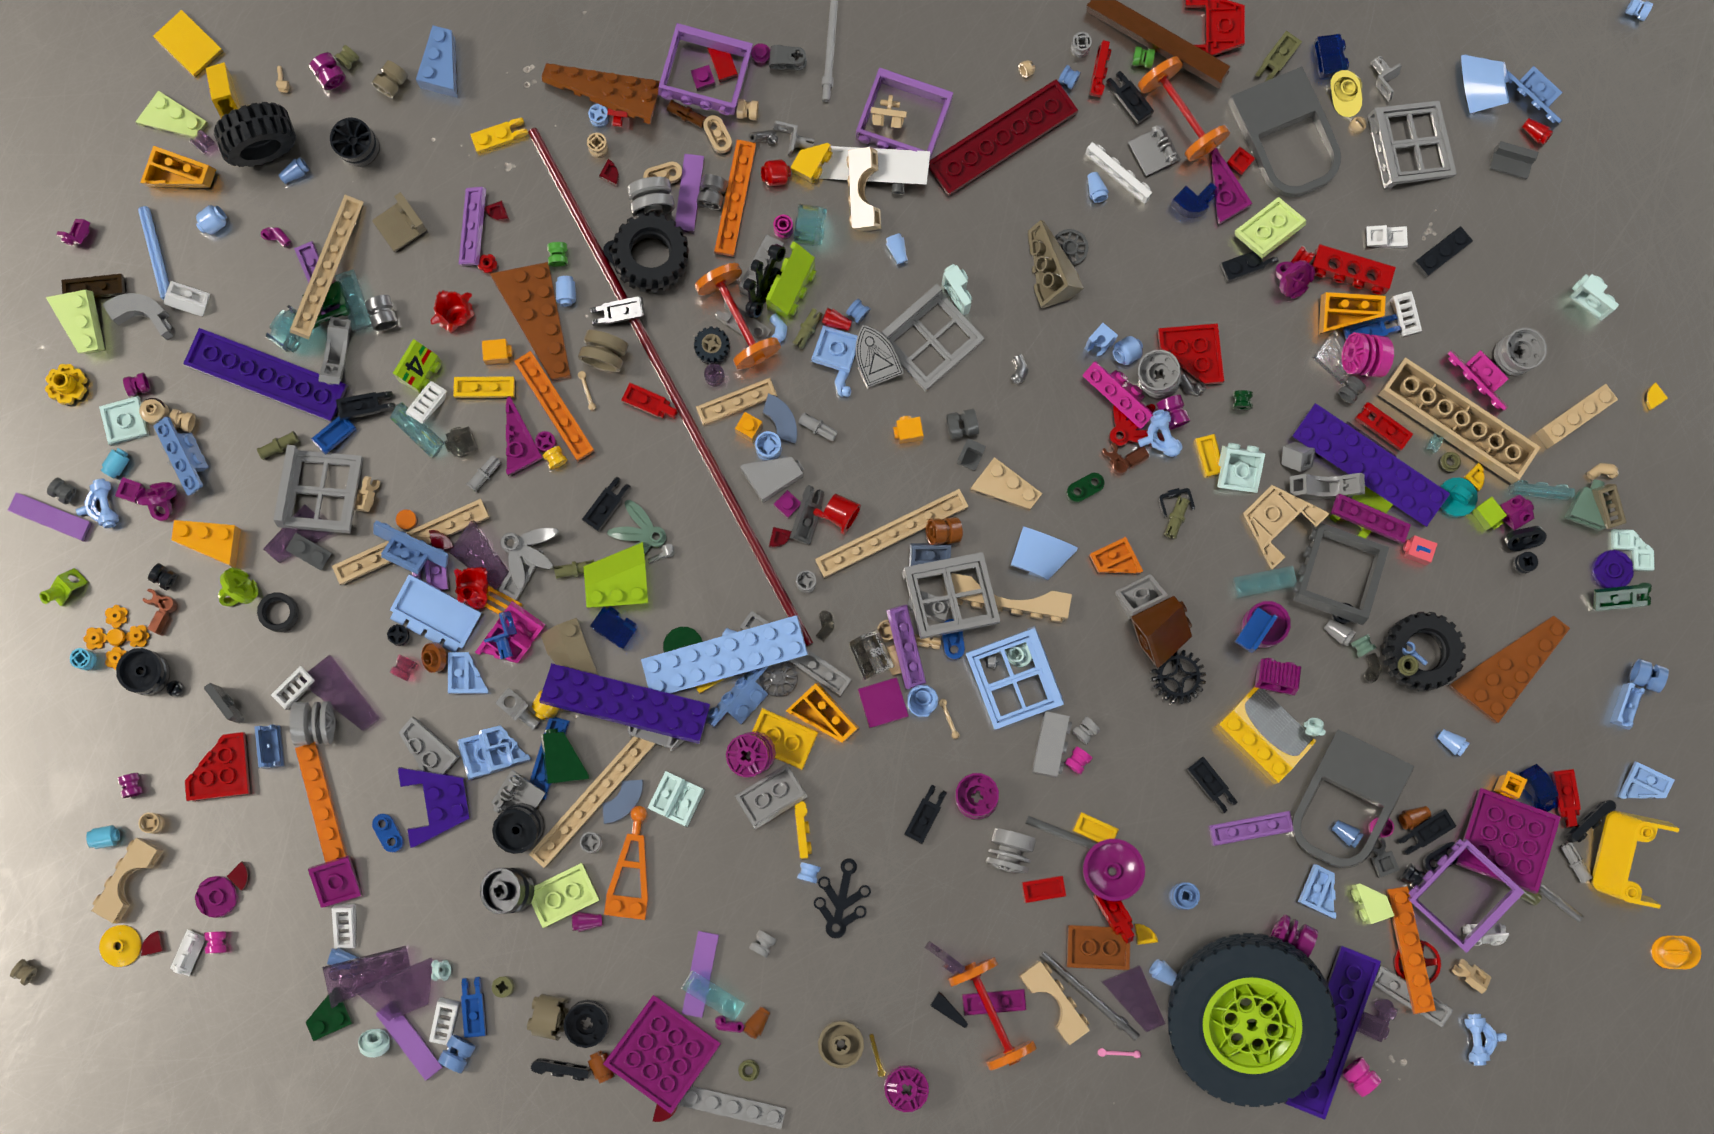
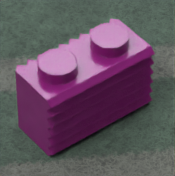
M1262 658L1256 671L1255 687L1295 696L1299 690L1301 666H1296L1292 662H1277L1273 658Z

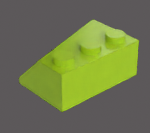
M794 241L790 246L792 251L790 258L784 259L781 267L782 274L776 276L766 298L767 310L777 313L789 320L791 315L794 316L799 307L797 303L800 298H804L808 290L806 288L809 281L812 282L817 273L815 270V257Z
M643 542L583 566L586 608L648 603Z

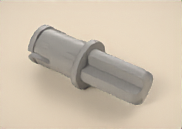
M805 412L799 419L798 423L812 430L813 434L818 433L830 441H834L837 436V430L824 424L823 420H817Z
M492 455L480 469H477L478 472L467 482V485L477 492L487 479L490 480L489 476L501 464V461Z
M1573 843L1564 844L1561 849L1570 863L1569 867L1573 868L1580 883L1592 879V875L1583 862L1584 858L1580 857Z

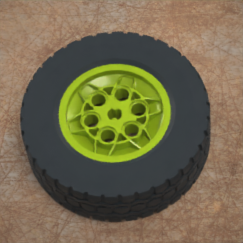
M1254 933L1229 935L1227 938L1226 936L1219 938L1216 942H1210L1203 946V949H1199L1193 954L1192 958H1189L1183 965V968L1180 969L1173 983L1168 1003L1170 1042L1182 1069L1186 1071V1074L1193 1082H1196L1197 1086L1204 1091L1207 1090V1093L1211 1096L1219 1097L1221 1101L1230 1104L1233 1102L1234 1105L1272 1106L1276 1102L1280 1104L1288 1101V1098L1292 1099L1300 1095L1301 1091L1307 1090L1312 1085V1082H1315L1320 1077L1321 1071L1325 1070L1336 1043V1011L1324 976L1316 964L1300 949H1296L1292 944L1286 941L1283 942L1282 939L1273 936L1268 937V935L1264 934L1254 935ZM1243 998H1249L1251 1003L1248 1006L1240 1004V1001ZM1268 1003L1273 1007L1269 1011H1263L1261 1006ZM1228 1013H1234L1237 1016L1232 1021L1225 1018ZM1249 1019H1255V1022H1252V1023H1251V1022H1248V1020H1249ZM1270 1024L1279 1026L1276 1031H1269L1267 1029ZM1234 1033H1240L1243 1037L1236 1041L1231 1036ZM1258 1038L1264 1041L1260 1046L1252 1044L1253 1040Z

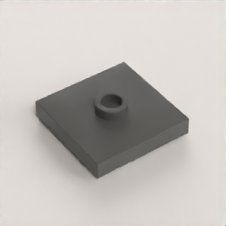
M209 683L204 687L227 720L235 723H240L244 720V717L235 707L233 699L220 686Z

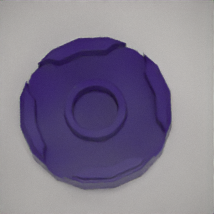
M1605 551L1597 556L1592 564L1594 580L1603 588L1627 586L1634 576L1633 563L1621 551Z

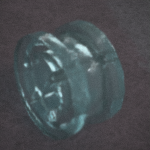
M1433 433L1426 449H1432L1436 453L1444 437H1437V434Z

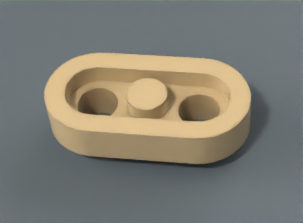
M708 116L704 120L703 126L712 147L718 153H727L732 147V140L723 121L718 116ZM712 125L717 126L715 130L710 129ZM725 142L726 145L721 147L719 146V143Z
M667 162L648 168L644 172L643 178L666 177L670 180V184L676 183L681 179L682 168L677 162ZM675 171L676 175L670 176L669 173Z

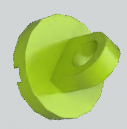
M232 567L225 570L220 576L222 586L218 593L220 604L223 606H233L238 602L244 604L252 603L258 596L259 591L254 580L251 581L248 578L249 575L241 569Z

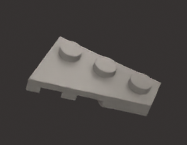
M411 717L398 732L409 752L413 754L420 770L445 774L459 758L456 753L415 717Z

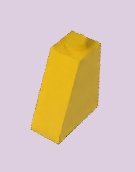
M225 62L207 67L206 73L211 100L222 119V116L229 114L230 111L241 108Z

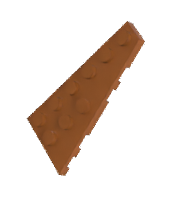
M548 262L490 273L551 381L570 378L571 373Z

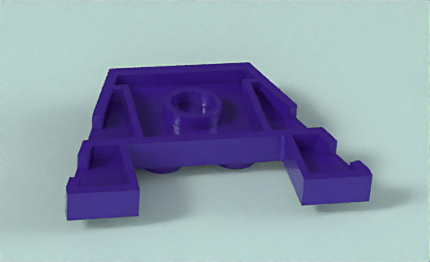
M404 767L398 768L400 787L423 784L429 825L407 829L410 848L470 818L463 777Z

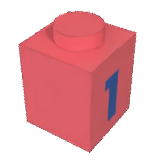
M1414 535L1405 541L1403 551H1405L1404 558L1428 565L1432 562L1437 543Z

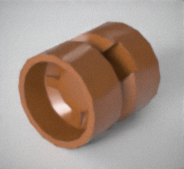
M959 518L928 520L926 524V537L929 544H956L962 540L963 529Z

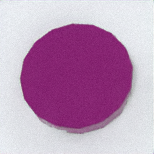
M220 876L205 879L200 883L195 894L196 906L200 912L213 918L223 917L232 912L238 900L237 888L233 882L226 877Z

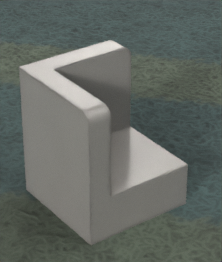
M1299 442L1283 446L1281 464L1299 472L1312 468L1315 448H1309Z

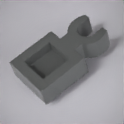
M1383 838L1379 839L1380 848L1374 847L1372 851L1376 856L1371 858L1379 878L1400 870L1393 852L1385 851L1386 842Z

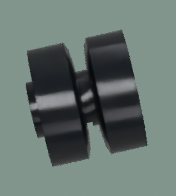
M353 117L344 118L338 121L331 130V147L347 164L356 167L365 166L371 163L377 156L379 151L378 138L362 120Z

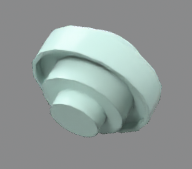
M1026 642L1005 649L1009 662L1015 666L1023 667L1033 660Z
M381 1029L367 1030L361 1034L358 1040L360 1052L367 1057L375 1058L382 1056L390 1046L388 1034Z

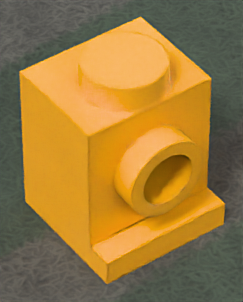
M1507 771L1506 775L1499 776L1493 791L1511 799H1519L1527 779Z

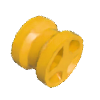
M555 446L542 455L549 462L550 470L559 468L568 461L566 456L562 455L560 446Z

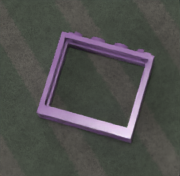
M677 23L659 83L658 95L667 100H679L686 105H698L704 110L713 109L723 115H735L753 43ZM680 40L744 57L731 103L667 86Z
M879 67L856 129V138L865 144H875L880 149L925 151L865 130L871 114V107L875 104L881 84H885L944 104L927 151H930L931 160L953 99V92Z
M1459 839L1451 847L1453 851L1448 856L1445 854L1437 862L1439 866L1434 871L1429 870L1424 875L1423 879L1425 881L1420 886L1415 885L1409 891L1410 897L1408 900L1467 953L1525 892L1467 839L1463 841ZM1467 848L1511 890L1461 940L1427 909L1418 898Z

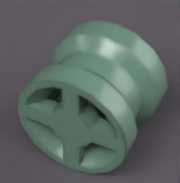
M1369 634L1350 643L1352 647L1356 648L1358 657L1377 648L1375 644L1371 643Z

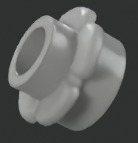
M999 653L985 657L987 668L996 669V666L1000 665Z

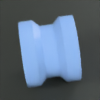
M594 104L589 109L590 122L597 128H602L609 122V115H607L608 111L605 106Z
M801 862V872L797 878L817 883L816 875L820 872L821 867Z

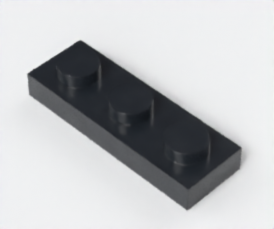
M1460 226L1418 258L1414 264L1427 278L1470 245L1473 240Z

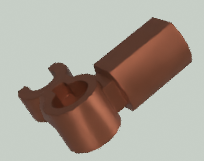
M1114 442L1111 444L1112 453L1107 452L1105 448L1102 449V454L1110 459L1109 462L1112 465V470L1117 475H1123L1129 466L1134 467L1149 458V453L1144 446L1127 454L1125 459H1123L1121 454L1117 453L1118 447Z
M148 589L147 591L152 593L153 597L150 600L143 598V602L149 605L155 604L159 611L155 612L147 629L161 635L169 619V613H173L177 609V602L168 596L159 595L153 589Z

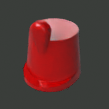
M836 493L828 502L824 512L815 508L813 514L834 523L841 528V534L844 535L857 518L861 504Z

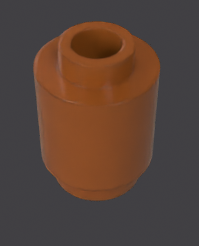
M601 1050L590 1055L591 1060L587 1061L595 1080L598 1079L599 1084L615 1077L614 1073L603 1065L609 1056L607 1052L603 1054Z

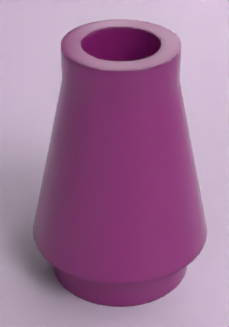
M582 912L572 914V931H578L579 933L592 928L602 927L601 914Z

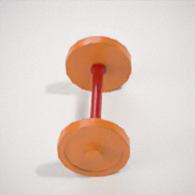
M1175 56L1163 61L1150 70L1139 81L1138 87L1142 93H1148L1163 85L1199 137L1185 152V156L1191 162L1213 151L1225 141L1231 132L1225 125L1219 126L1208 133L1203 131L1169 81L1183 66L1179 57Z
M734 262L711 270L703 275L694 286L698 295H708L720 290L749 346L733 359L736 368L741 370L765 361L778 352L781 345L775 337L755 342L727 288L728 285L736 281L742 274L739 264Z
M995 957L978 964L972 962L964 966L965 970L948 978L951 987L969 979L973 981L1000 1039L1004 1051L986 1062L989 1070H994L1007 1064L1011 1066L1021 1061L1020 1058L1037 1049L1033 1040L1015 1047L1011 1046L980 976L982 973L998 965Z

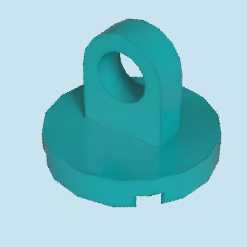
M1457 477L1446 480L1440 486L1450 493L1440 507V510L1446 515L1463 517L1470 514L1476 507L1478 494L1470 481Z

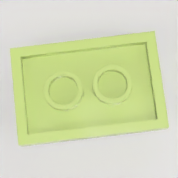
M1278 197L1236 229L1235 236L1263 259L1306 225V219Z
M580 863L535 885L531 904L542 928H545L600 901L583 863Z

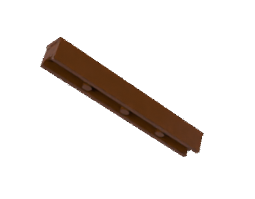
M1091 0L1087 4V13L1142 45L1155 49L1156 53L1167 59L1175 56L1179 57L1183 63L1182 68L1218 89L1221 88L1223 81L1229 74L1230 66L1117 0Z

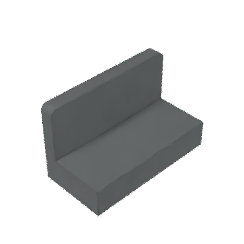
M1500 141L1494 149L1490 169L1526 180L1539 152Z

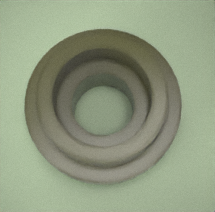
M1447 452L1441 457L1440 464L1445 471L1454 472L1460 467L1461 459L1458 454ZM1451 459L1453 461V465H1449L1447 463V460Z
M1405 655L1399 659L1397 666L1401 674L1411 676L1418 671L1419 663L1415 657ZM1405 662H1409V663H1410V665H1411V668H1410V669H1406V668H1405V666H1404Z
M753 1060L743 1061L738 1069L739 1076L745 1081L755 1080L759 1075L758 1064ZM748 1066L752 1067L753 1073L746 1074L745 1068Z

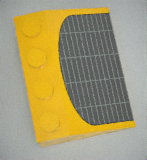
M1255 686L1215 726L1273 784L1279 783L1316 743V740L1311 735H1307L1305 729L1264 689Z

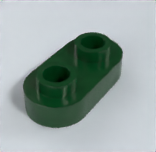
M1099 473L1086 475L1069 485L1066 492L1067 498L1073 503H1080L1103 489L1105 484L1104 478ZM1096 479L1098 485H1092L1091 480ZM1074 489H1079L1081 494H1074Z

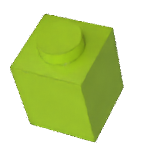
M1493 497L1488 498L1471 512L1485 530L1491 527L1495 530L1504 523L1502 519L1507 516Z

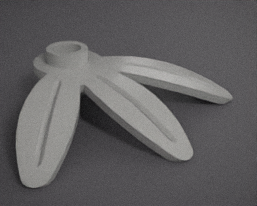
M557 528L535 529L521 536L510 532L502 536L500 544L502 549L509 553V570L512 580L518 589H523L525 584V571L521 556L537 567L544 569L553 568V564L546 556L528 545L550 540L559 533ZM510 539L515 541V544L511 547L507 545V541Z

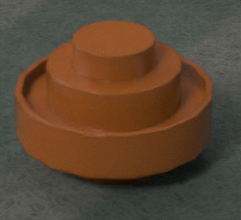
M437 642L428 643L422 649L421 659L425 669L435 673L442 671L446 665L447 654L442 645Z

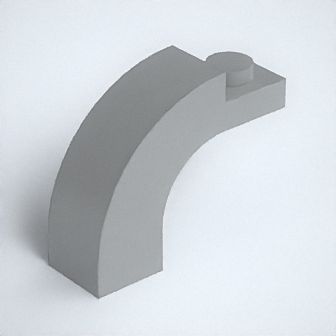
M128 293L113 297L102 304L117 325L135 316H145L151 319L162 337L166 340L173 337L170 331L172 326L166 319L170 315L150 297Z
M330 318L325 355L319 374L320 382L339 384L342 381L351 320Z
M1355 473L1333 477L1310 474L1290 476V494L1303 499L1330 500L1336 499L1338 494L1353 498L1354 495L1365 494L1364 474Z

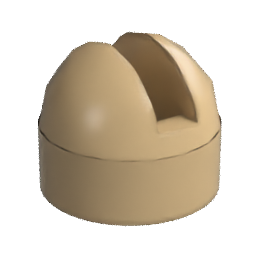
M1026 60L1019 63V71L1025 78L1035 72V65L1032 66V61Z
M1360 116L1355 117L1350 123L1351 131L1356 134L1362 133L1367 126L1365 118Z

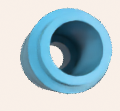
M117 448V450L112 449L102 463L103 467L100 471L113 479L117 475L120 476L130 460L127 458L128 453L120 448Z
M113 825L94 828L86 834L87 844L89 848L94 847L95 849L116 846L120 840V832Z

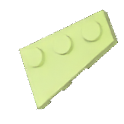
M157 91L136 120L137 125L173 132L176 135L196 140L208 125L207 121L160 91Z

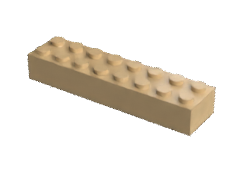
M1406 357L1398 364L1378 394L1511 484L1520 480L1541 448Z

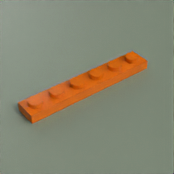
M738 139L736 141L714 250L715 254L730 257L735 255L757 146L754 142Z
M529 351L514 361L577 462L593 453V447L533 353Z
M313 742L310 745L296 747L295 750L324 860L329 862L345 857L347 855L318 746Z
M1408 886L1388 889L1386 894L1394 913L1392 921L1413 1014L1436 1011L1412 902L1408 900L1410 897Z

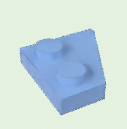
M448 652V694H488V689L475 667L469 652Z
M1635 761L1618 797L1622 799L1666 798L1675 779Z
M1313 864L1298 902L1330 918L1336 919V912H1334V900H1336L1334 890L1335 873L1317 864Z

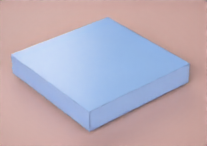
M823 325L811 362L849 373L856 355L858 336Z

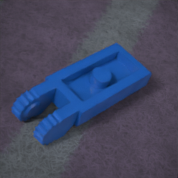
M1396 314L1345 327L1343 328V333L1346 339L1354 332L1387 337L1401 331V327L1394 326L1386 329V323L1397 319Z
M475 977V994L468 995L469 982L467 978H463L461 982V1004L464 1038L486 1036L481 978Z

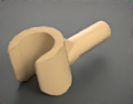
M277 66L278 80L276 81L278 91L288 93L289 81H283L282 66Z

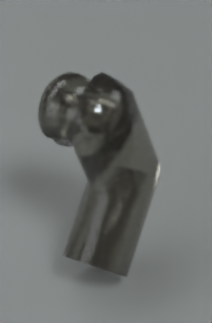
M1376 653L1366 656L1370 666L1364 677L1370 683L1377 681L1382 672V667Z

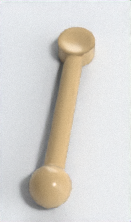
M580 371L578 377L582 380L589 402L588 408L595 410L596 405L592 401L585 379L586 373Z
M941 699L939 705L943 707L952 730V738L958 739L960 734L956 731L946 707L947 701Z

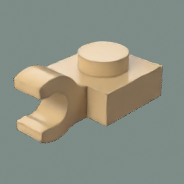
M365 476L363 478L361 490L358 489L355 510L370 511L374 503L375 493L373 491L378 489L380 485L379 480H373L372 485H370L371 477Z
M1464 959L1459 961L1458 965L1461 968L1457 965L1453 966L1452 972L1457 976H1465V982L1481 994L1487 990L1491 976L1474 964L1471 967Z

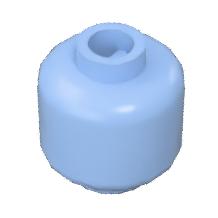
M208 205L196 215L198 222L196 226L202 233L206 232L214 235L226 225L225 219L227 216L219 206Z
M1127 336L1115 343L1113 356L1118 363L1130 365L1142 357L1143 344L1139 339Z

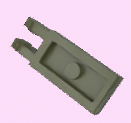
M1285 31L1264 59L1262 66L1255 75L1260 77L1268 66L1273 71L1268 75L1266 81L1274 78L1277 73H1280L1302 41L1288 31Z

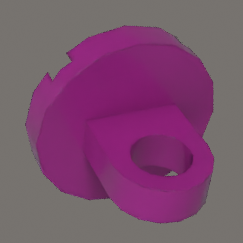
M1300 260L1295 263L1281 262L1276 266V277L1280 280L1279 288L1286 297L1296 298L1301 296L1308 290L1309 287L1307 285L1309 282L1312 283L1314 280V267L1307 261Z
M170 482L155 483L150 485V489L145 490V488H141L135 494L136 502L139 505H148L151 516L158 521H163L172 513L170 499L176 496L177 489L175 484ZM157 506L163 507L165 514L159 513Z

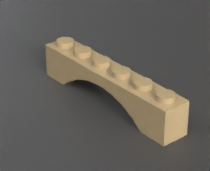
M951 573L955 594L981 589L980 585L971 576ZM1050 591L1043 596L1028 600H1010L994 595L998 612L1008 610L1011 611L1010 614L1022 616L1023 613L1031 614L1030 617L1034 619L1048 617L1051 618L1050 621L1062 623L1063 620L1066 621L1068 619L1072 594ZM982 593L957 598L958 605L968 603L971 604L970 607L982 609L985 606Z

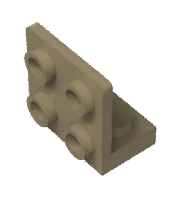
M401 192L394 196L397 201L395 205L372 220L394 252L427 231L423 222Z

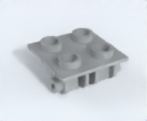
M1156 125L1152 128V131L1128 142L1146 176L1181 160L1164 126Z
M511 770L491 803L494 806L493 810L497 813L517 803H525L536 809L546 792L514 770Z

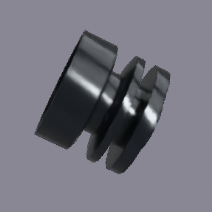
M588 999L579 1001L571 1007L565 1017L563 1027L566 1037L577 1047L589 1048L596 1046L603 1040L609 1029V1014L605 1007L597 1001ZM587 1017L591 1018L590 1022L593 1023L588 1028L584 1026L585 1023L582 1021L586 1020Z

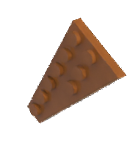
M546 63L542 73V82L562 90L570 89L574 91V95L579 97L585 95L590 97L592 102L615 111H625L628 113V116L632 118L640 117L644 119L645 123L651 124L659 97L658 87L660 81Z
M1552 616L1447 686L1492 721L1499 723L1570 628L1558 618Z

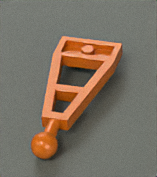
M635 806L630 813L633 820L632 834H627L607 891L604 915L646 920L648 885L645 837L640 835L642 821L647 816V811L642 806ZM632 840L638 841L639 862L625 860ZM623 867L640 869L641 898L614 895Z

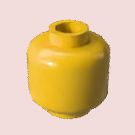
M540 690L532 703L535 716L542 720L554 718L560 708L541 704L539 700L543 690Z

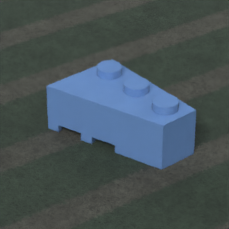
M432 26L416 81L421 89L458 98L455 37L452 30Z

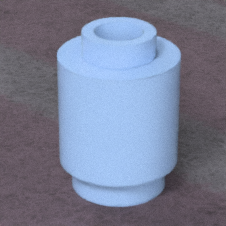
M560 276L555 283L556 302L564 307L572 306V303L576 302L575 281H573L572 276Z

